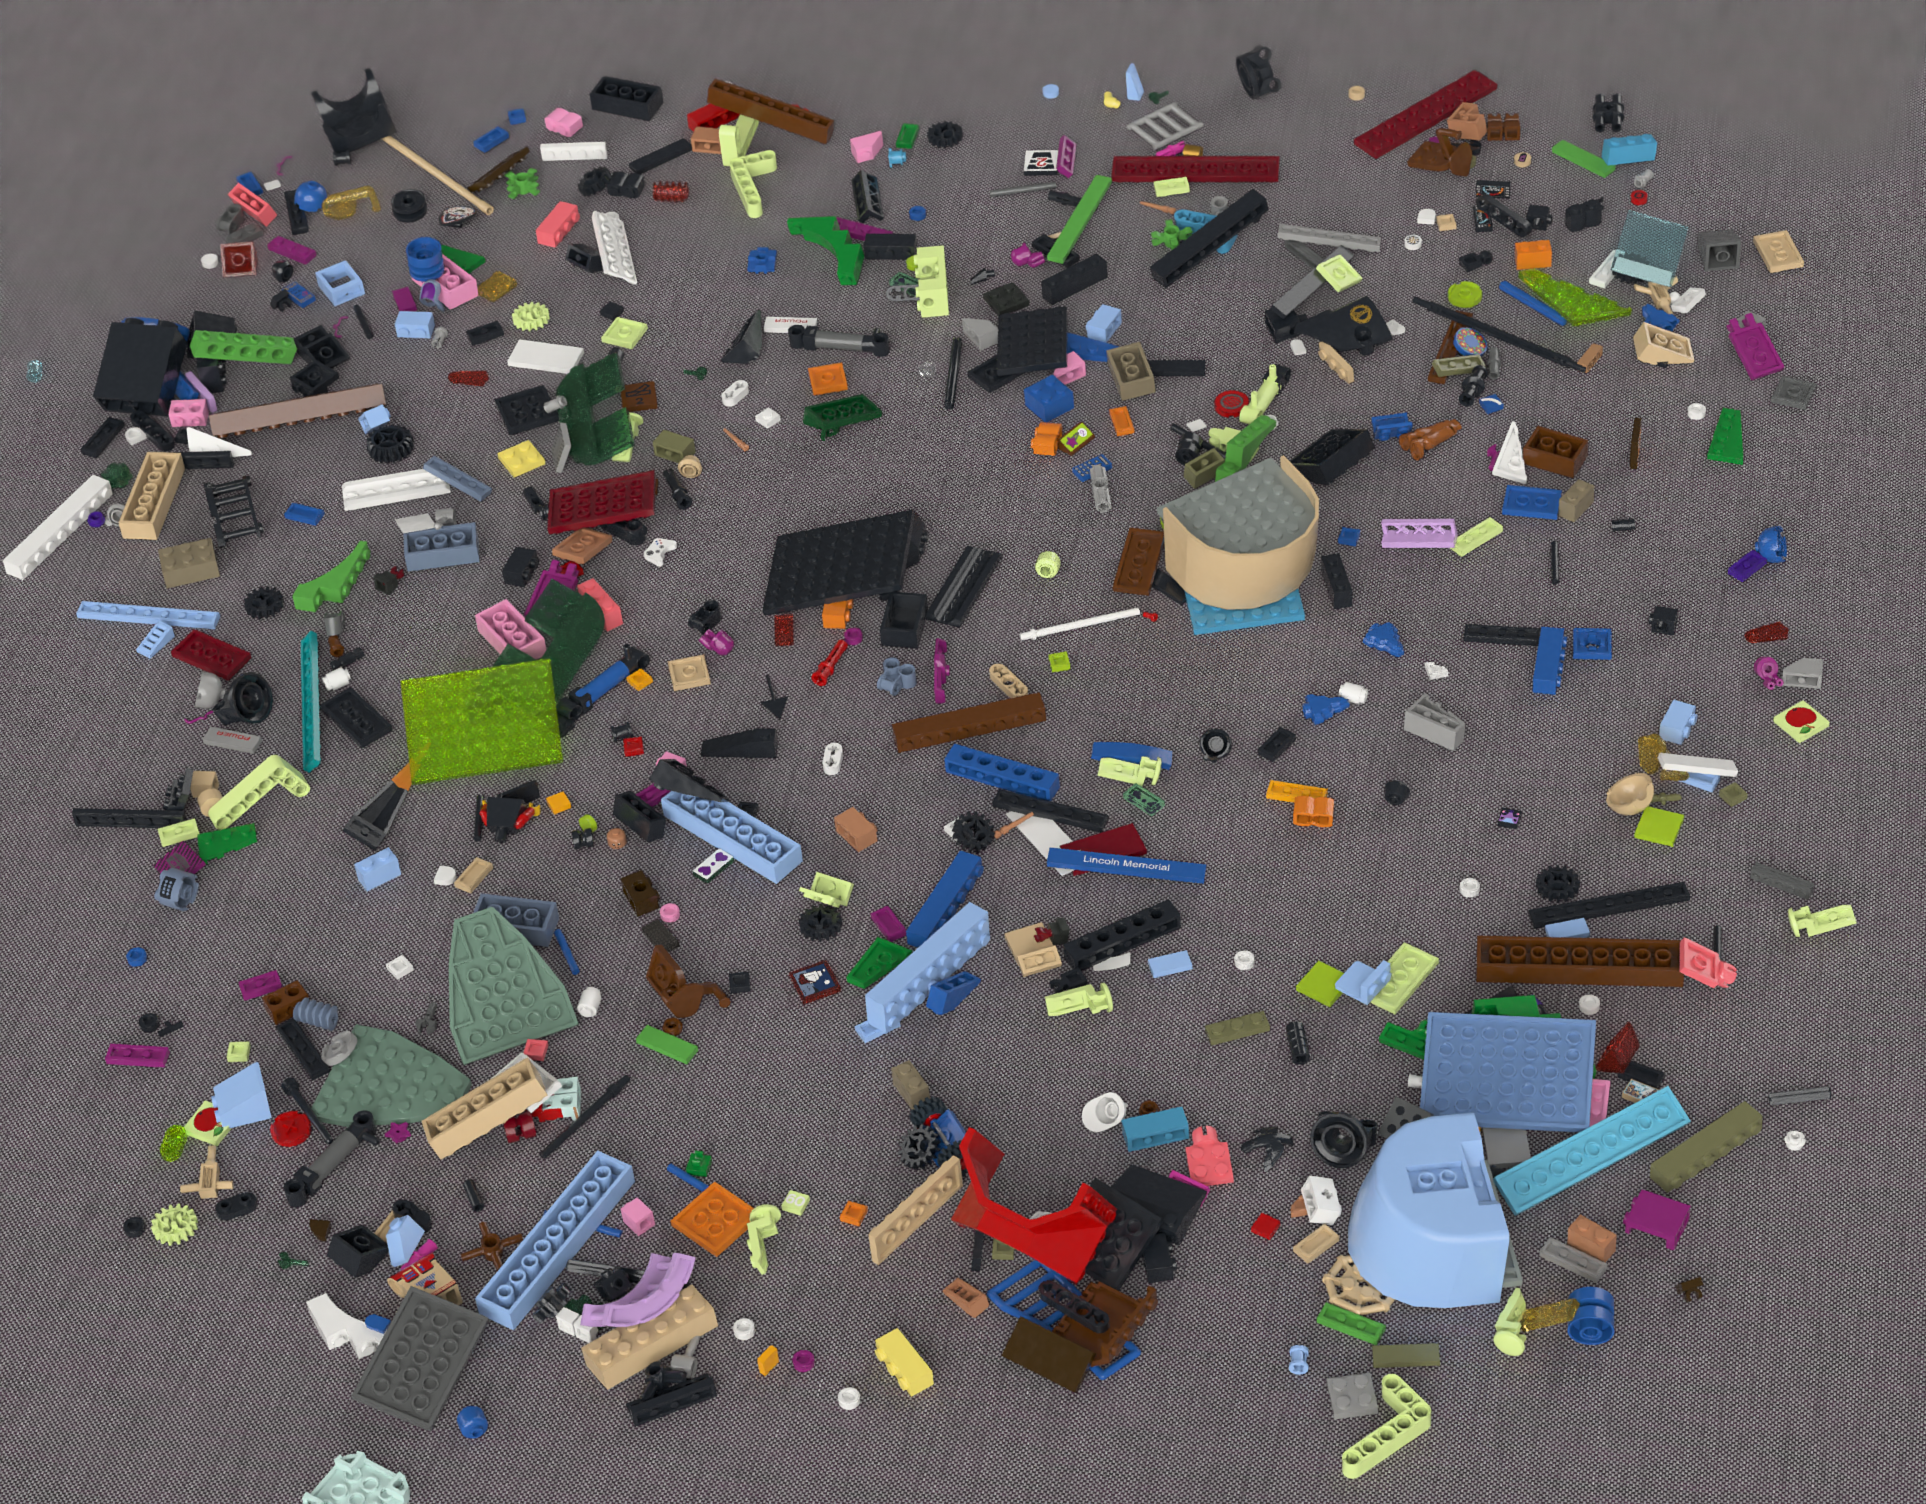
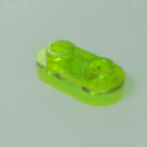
M173 1125L166 1130L160 1147V1154L164 1161L173 1162L180 1158L187 1140V1133L183 1126Z

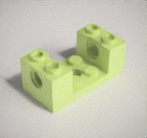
M944 246L917 248V255H914V265H918V268H915L916 279L919 278V287H915L916 297H920V300H917V310L921 311L922 317L949 315Z

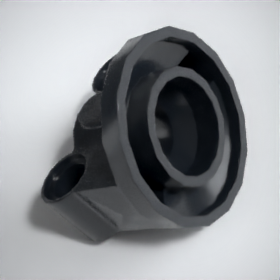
M1258 45L1254 50L1237 56L1235 60L1241 83L1251 99L1269 92H1278L1282 86L1281 81L1273 76V71L1268 61L1272 56V52L1263 45ZM1264 49L1265 55L1260 57V52ZM1274 80L1275 85L1270 88V82Z
M254 672L242 673L234 678L230 688L224 694L223 701L216 704L212 711L223 725L234 722H244L247 724L261 723L272 710L273 697L271 688L260 674Z
M1322 1111L1318 1113V1119L1310 1133L1311 1147L1316 1156L1325 1164L1335 1168H1349L1358 1164L1369 1148L1376 1144L1378 1124L1372 1120L1359 1121L1354 1116L1345 1112ZM1339 1128L1345 1129L1351 1137L1343 1136Z

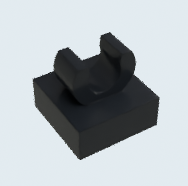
M284 289L272 297L270 306L273 310L278 307L281 312H284L285 307L282 304H286L289 308L291 307L292 303L288 299L289 292Z

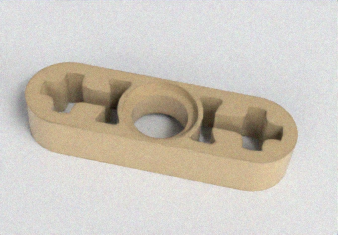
M994 664L990 667V679L1010 698L1028 695V688L1003 664ZM1007 681L1013 682L1011 685H1005L1004 683Z

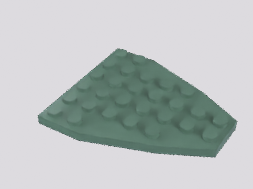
M490 907L454 920L448 965L450 1031L463 1066L524 1045L528 1039L538 1040L578 1026V1021L565 986L529 941L496 909Z
M356 1024L351 1032L357 1037V1044L354 1050L346 1059L333 1066L311 1109L321 1122L348 1127L353 1122V1116L362 1110L372 1113L375 1125H391L392 1122L396 1124L405 1122L415 1123L421 1122L467 1094L472 1084L468 1077L444 1059L399 1034L389 1030Z

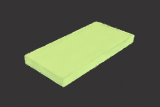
M1405 942L1388 960V963H1390V973L1392 974L1390 981L1370 1002L1393 1014L1400 1010L1439 963V958Z

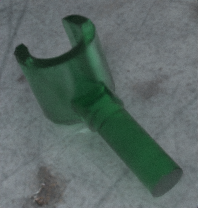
M1167 90L1161 94L1151 92L1149 100H1153L1154 104H1158L1159 99L1168 95L1169 91Z
M699 367L697 371L684 370L683 373L694 375L701 381L707 375V369Z
M281 1252L279 1256L282 1260H277L282 1269H287L291 1265L308 1266L309 1261L290 1259L286 1252Z

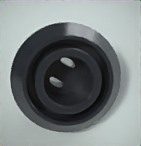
M277 261L273 264L272 274L278 282H286L292 277L293 266L291 262Z
M1389 781L1384 786L1385 799L1391 805H1400L1409 798L1410 790L1402 781Z

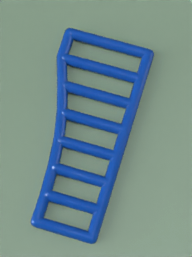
M1033 1260L988 1290L987 1297L1001 1311L1018 1319L1021 1316L1052 1331L1051 1325L1060 1320L1065 1314L1057 1310L1043 1321H1040L1033 1317V1315L1048 1305L1044 1301L1039 1300L1024 1311L1013 1306L1037 1291L1040 1283L1046 1280L1052 1281L1055 1279L1062 1287L1077 1296H1082V1293L1062 1275ZM1040 1266L1048 1272L1006 1301L998 1296V1294ZM1131 1340L1126 1341L1123 1346L1130 1351L1104 1370L1100 1366H1090L1089 1369L1100 1380H1105L1139 1357L1141 1350Z

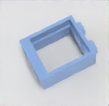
M346 260L315 272L318 286L334 306L365 294L362 280ZM345 276H348L351 280L335 288H332L329 284Z

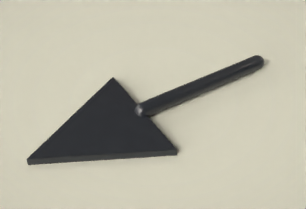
M766 675L772 700L761 702V704L780 719L788 696L776 699L770 677Z

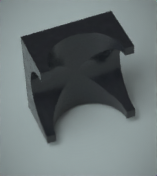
M371 68L364 70L366 81L363 89L349 100L340 102L330 101L322 97L317 90L311 92L324 122L322 127L336 153L346 152V150L354 151L397 132L385 98Z

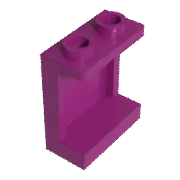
M1642 1189L1638 1197L1635 1196L1633 1198L1631 1211L1626 1212L1624 1216L1625 1233L1630 1234L1632 1228L1652 1234L1666 1239V1248L1675 1250L1690 1220L1691 1206Z

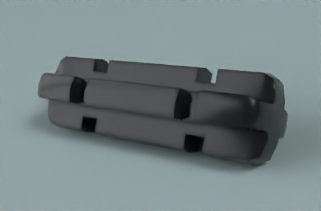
M360 647L355 648L353 652L350 651L339 657L338 660L335 659L330 662L331 669L334 671L340 667L348 666L355 662L356 658L359 660L364 657V651Z

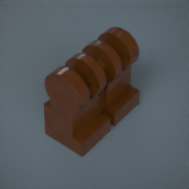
M1488 113L1487 141H1502L1503 133H1505V140H1520L1519 113H1514L1513 116L1505 113L1504 122H1502L1501 113H1497V116Z

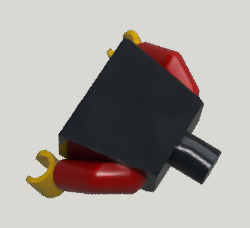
M487 797V803L485 800L482 801L483 806L480 811L484 825L491 832L495 833L494 840L499 843H505L507 834L516 835L519 829L533 816L540 815V805L533 807V803H529L527 808L523 799Z

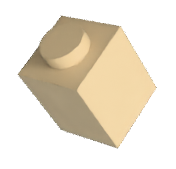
M215 771L193 772L190 787L193 798H198L199 794L207 789L218 790L219 781Z

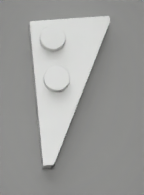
M1512 421L1492 475L1526 484L1527 475L1525 474V465L1522 458L1523 454L1516 422Z
M191 427L187 428L189 452L231 451L232 457L252 455V452L246 448Z

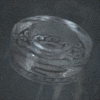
M924 362L918 367L921 377L930 378L936 374V366L932 362Z

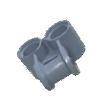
M894 657L884 660V674L877 681V689H884L889 691L891 695L896 696L902 688L911 689L916 686V672L912 664L900 666L899 660Z

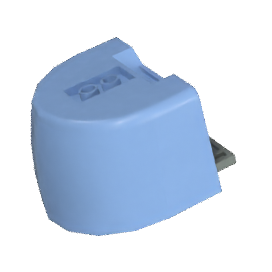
M1473 1112L1431 1116L1404 1124L1385 1140L1359 1189L1348 1225V1252L1361 1277L1387 1297L1414 1307L1453 1308L1500 1303L1502 1288L1522 1286L1523 1279L1488 1160H1484L1482 1138Z

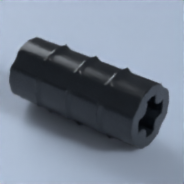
M1291 1022L1286 1026L1290 1055L1294 1064L1303 1065L1310 1061L1306 1032L1301 1022Z

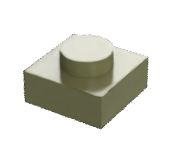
M1736 782L1719 790V796L1731 807L1747 799V793Z
M993 1239L992 1259L1014 1260L1015 1249Z

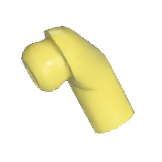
M1105 92L1104 105L1108 108H1119L1120 101L1112 97L1111 92Z

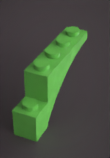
M1260 415L1227 442L1225 462L1216 469L1215 482L1246 469L1261 442L1276 427V420L1271 419L1269 416Z
M359 541L351 554L331 571L310 582L299 584L292 596L295 608L316 612L318 607L322 605L323 600L343 603L346 596L349 595L353 584L356 583L359 573L363 571L364 564L370 558L367 542Z

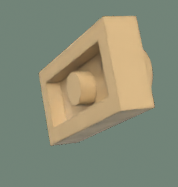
M1056 945L1017 956L1023 977L1062 965Z

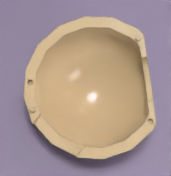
M1635 773L1620 779L1608 789L1606 802L1613 811L1625 816L1641 813L1650 805L1654 796V785L1650 776L1645 773Z

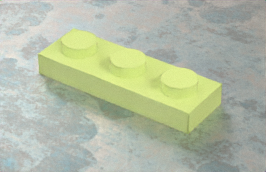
M1489 517L1458 536L1455 548L1450 549L1462 557L1503 532V526Z

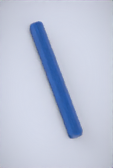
M1507 281L1500 283L1499 289L1555 323L1561 326L1566 325L1568 318Z

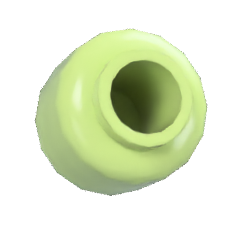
M1052 551L1042 552L1035 564L1037 574L1043 578H1053L1057 575L1061 565L1059 556Z

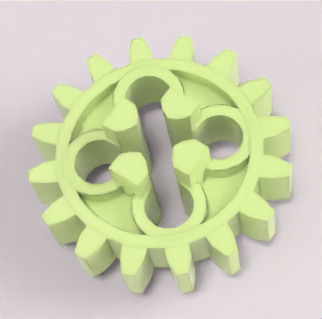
M531 302L529 305L524 303V306L519 305L518 309H514V313H512L513 324L516 325L517 329L522 328V331L525 329L531 331L533 328L538 330L537 327L543 328V324H548L550 319L548 308H545L544 304L540 306V302L536 304Z
M177 1204L176 1208L169 1205L167 1210L162 1208V1213H156V1219L151 1221L153 1225L151 1229L156 1240L160 1239L161 1244L168 1241L169 1246L173 1242H177L180 1245V1240L182 1239L187 1242V1236H194L193 1230L198 1229L196 1224L198 1220L194 1210H189L187 1205L181 1208L180 1204Z

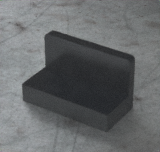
M536 780L497 794V797L523 799L526 804L540 798L538 784Z

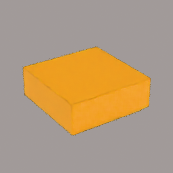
M639 669L626 677L627 682L637 691L653 683L652 677L643 669Z
M564 791L546 798V802L554 815L571 808V803Z
M772 1345L757 1359L759 1372L764 1376L779 1362L777 1348Z

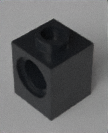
M1530 204L1526 220L1532 225V229L1546 231L1548 224L1552 223L1553 215L1550 214V207Z
M1655 606L1654 613H1650L1649 624L1652 625L1651 632L1674 636L1678 620V609Z

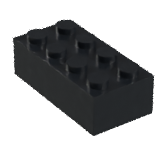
M603 76L589 94L592 110L644 121H650L664 103L662 89L659 86Z

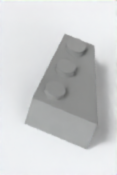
M1424 693L1406 710L1404 730L1454 751L1464 741L1466 723L1452 712L1444 711L1440 703H1434L1429 699V695Z

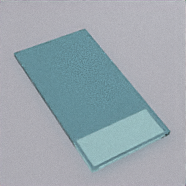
M1628 210L1610 270L1672 287L1688 227Z

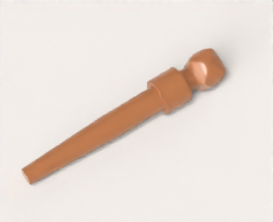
M1140 201L1142 205L1162 210L1165 213L1169 212L1174 215L1176 209L1173 207L1170 208L1165 205L1161 206Z
M723 429L744 452L749 450V446L744 441L738 439L727 429Z
M1033 812L1007 826L1001 827L1000 830L994 831V837L998 839L1002 834L1005 835L1009 830L1033 816Z

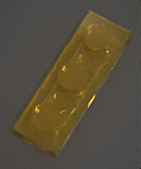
M1573 1298L1536 1308H1529L1523 1314L1521 1329L1526 1332L1572 1321L1580 1303Z

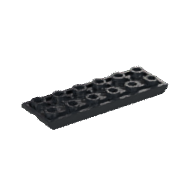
M967 546L929 607L926 620L960 628L1003 557V554Z

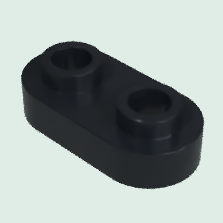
M245 1192L219 1201L215 1206V1211L219 1219L230 1220L253 1212L257 1208L258 1203L253 1193Z

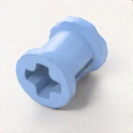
M1294 1345L1290 1348L1291 1362L1289 1363V1371L1297 1375L1305 1374L1309 1369L1307 1364L1309 1349L1303 1345Z

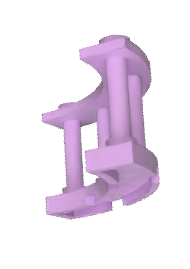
M651 1253L647 1269L638 1284L627 1295L614 1302L602 1305L584 1304L580 1325L588 1327H629L656 1318L667 1310L679 1297V1292L683 1285L687 1284L696 1257L673 1253L671 1259L670 1257Z

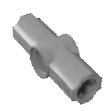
M1094 465L1090 469L1095 507L1100 513H1106L1111 509L1106 470L1101 465Z

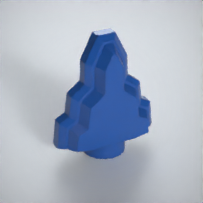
M1649 304L1642 307V315L1646 323L1671 332L1679 323L1677 317L1666 313L1664 310H1657Z
M1390 622L1383 625L1375 623L1369 628L1368 633L1363 639L1364 644L1371 648L1375 647L1380 651H1386L1398 658L1404 655L1403 645L1399 642L1400 636L1397 634L1398 629L1394 624Z
M1314 694L1305 696L1306 703L1302 704L1305 719L1311 718L1314 725L1323 723L1334 714L1350 707L1348 699L1343 697L1328 698L1324 695L1316 696Z

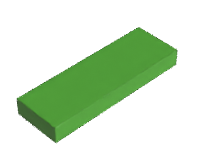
M649 1025L636 1038L638 1044L684 1064H688L698 1052V1046Z
M1327 1302L1317 1317V1323L1374 1345L1378 1344L1386 1330L1385 1324Z

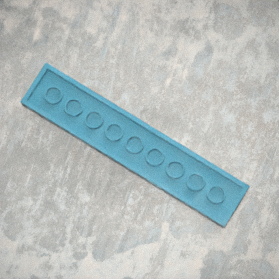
M1669 1086L1497 1175L1493 1180L1511 1211L1516 1216L1681 1129L1691 1121Z

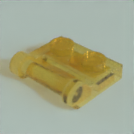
M497 270L493 273V276L477 285L478 296L480 295L493 303L516 287L517 282L515 279Z

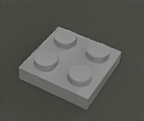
M1370 1373L1326 1378L1334 1419L1378 1414V1405Z

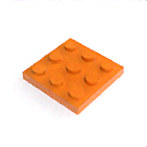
M714 1181L671 1220V1225L718 1257L748 1230L747 1223H750V1213L754 1208Z

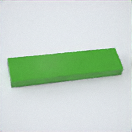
M1563 139L1552 147L1553 153L1603 178L1615 171V165H1607L1603 159Z

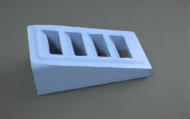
M1131 63L1126 71L1127 98L1139 101L1144 90L1135 64Z
M161 621L156 623L136 649L137 653L152 658L175 637L173 628Z

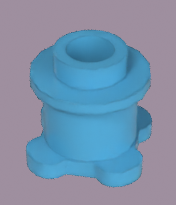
M889 148L890 168H893V164L903 165V162H906V152H903L902 149L900 151H892V148Z

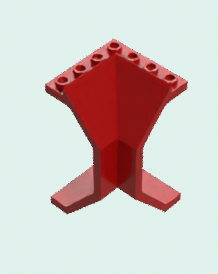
M969 1127L959 1147L971 1183L951 1220L964 1229L969 1227L980 1231L1026 1254L1077 1285L1084 1277L1088 1263L1093 1260L1099 1242H1102L1105 1238L1108 1225L1114 1221L1117 1208L1085 1183H1082L1068 1208L1035 1219H1028L991 1201L988 1185L1005 1154L977 1130Z

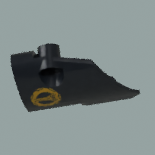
M1367 295L1334 311L1325 310L1296 324L1294 333L1304 334L1320 340L1338 352L1358 349L1359 353L1364 356L1374 352V345L1380 346L1392 340L1391 332L1385 320Z

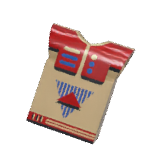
M433 1252L387 1279L390 1288L402 1298L406 1296L410 1286H413L454 1304L460 1305L463 1303L458 1284L436 1262Z

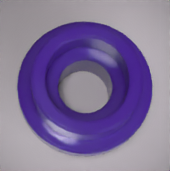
M95 511L89 514L87 521L89 526L97 528L102 526L106 519L101 512Z

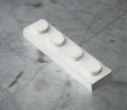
M606 142L541 144L540 146L542 161L607 159L608 155Z

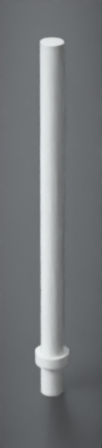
M1137 607L1038 630L1030 629L1029 632L1020 633L1019 635L1021 641L1027 639L1036 640V637L1140 615V611Z

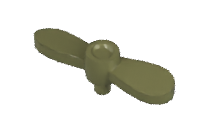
M1662 792L1659 795L1654 794L1651 803L1659 801L1662 805H1665L1667 801L1681 800L1682 796L1680 794L1666 795V793Z

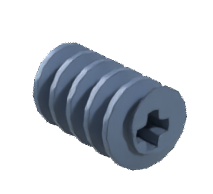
M304 998L302 1002L296 1004L293 1010V1018L295 1021H301L302 1023L333 1031L338 1022V1008L334 1005L331 1007L330 1004L326 1003L324 1005L323 1002L319 1001L317 1003L316 1000L310 1001L309 998Z

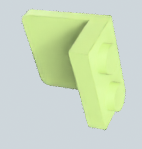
M816 872L811 890L800 887L799 891L804 892V897L839 908L840 904L847 906L854 884Z

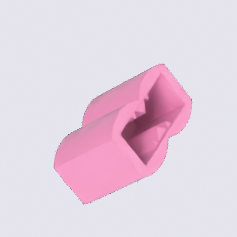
M556 108L544 118L548 130L559 132L566 137H571L583 127L580 115L568 112L563 108Z

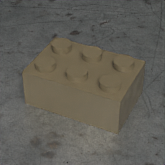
M1140 342L1106 350L1108 367L1122 401L1156 392L1154 376Z
M211 538L158 550L167 589L220 577Z

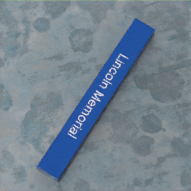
M1049 847L1047 867L1204 884L1206 864Z

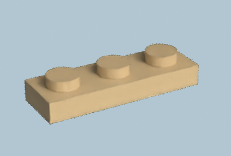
M1320 342V351H1318L1320 358L1325 360L1329 367L1335 370L1338 376L1348 384L1354 382L1353 368L1330 345Z

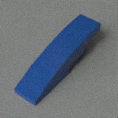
M1094 742L1091 758L1098 761L1101 758H1113L1140 764L1142 756L1155 761L1159 757L1162 760L1161 768L1169 770L1172 764L1173 751L1135 743Z

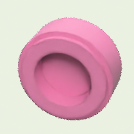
M672 903L663 905L660 909L661 919L668 923L678 920L680 917L679 907Z

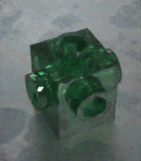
M113 462L100 474L103 479L110 482L111 488H123L129 484L128 481L133 477L129 467L124 462Z

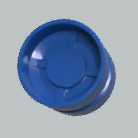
M1582 1287L1574 1290L1568 1296L1567 1332L1571 1339L1585 1345H1598L1609 1341L1613 1337L1614 1298L1611 1293L1598 1287Z

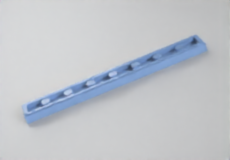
M82 601L76 613L77 618L145 624H156L161 621L170 626L215 629L220 619L219 612Z

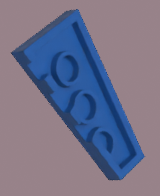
M1068 333L1067 354L1074 351L1082 360L1107 362L1106 350L1120 347Z

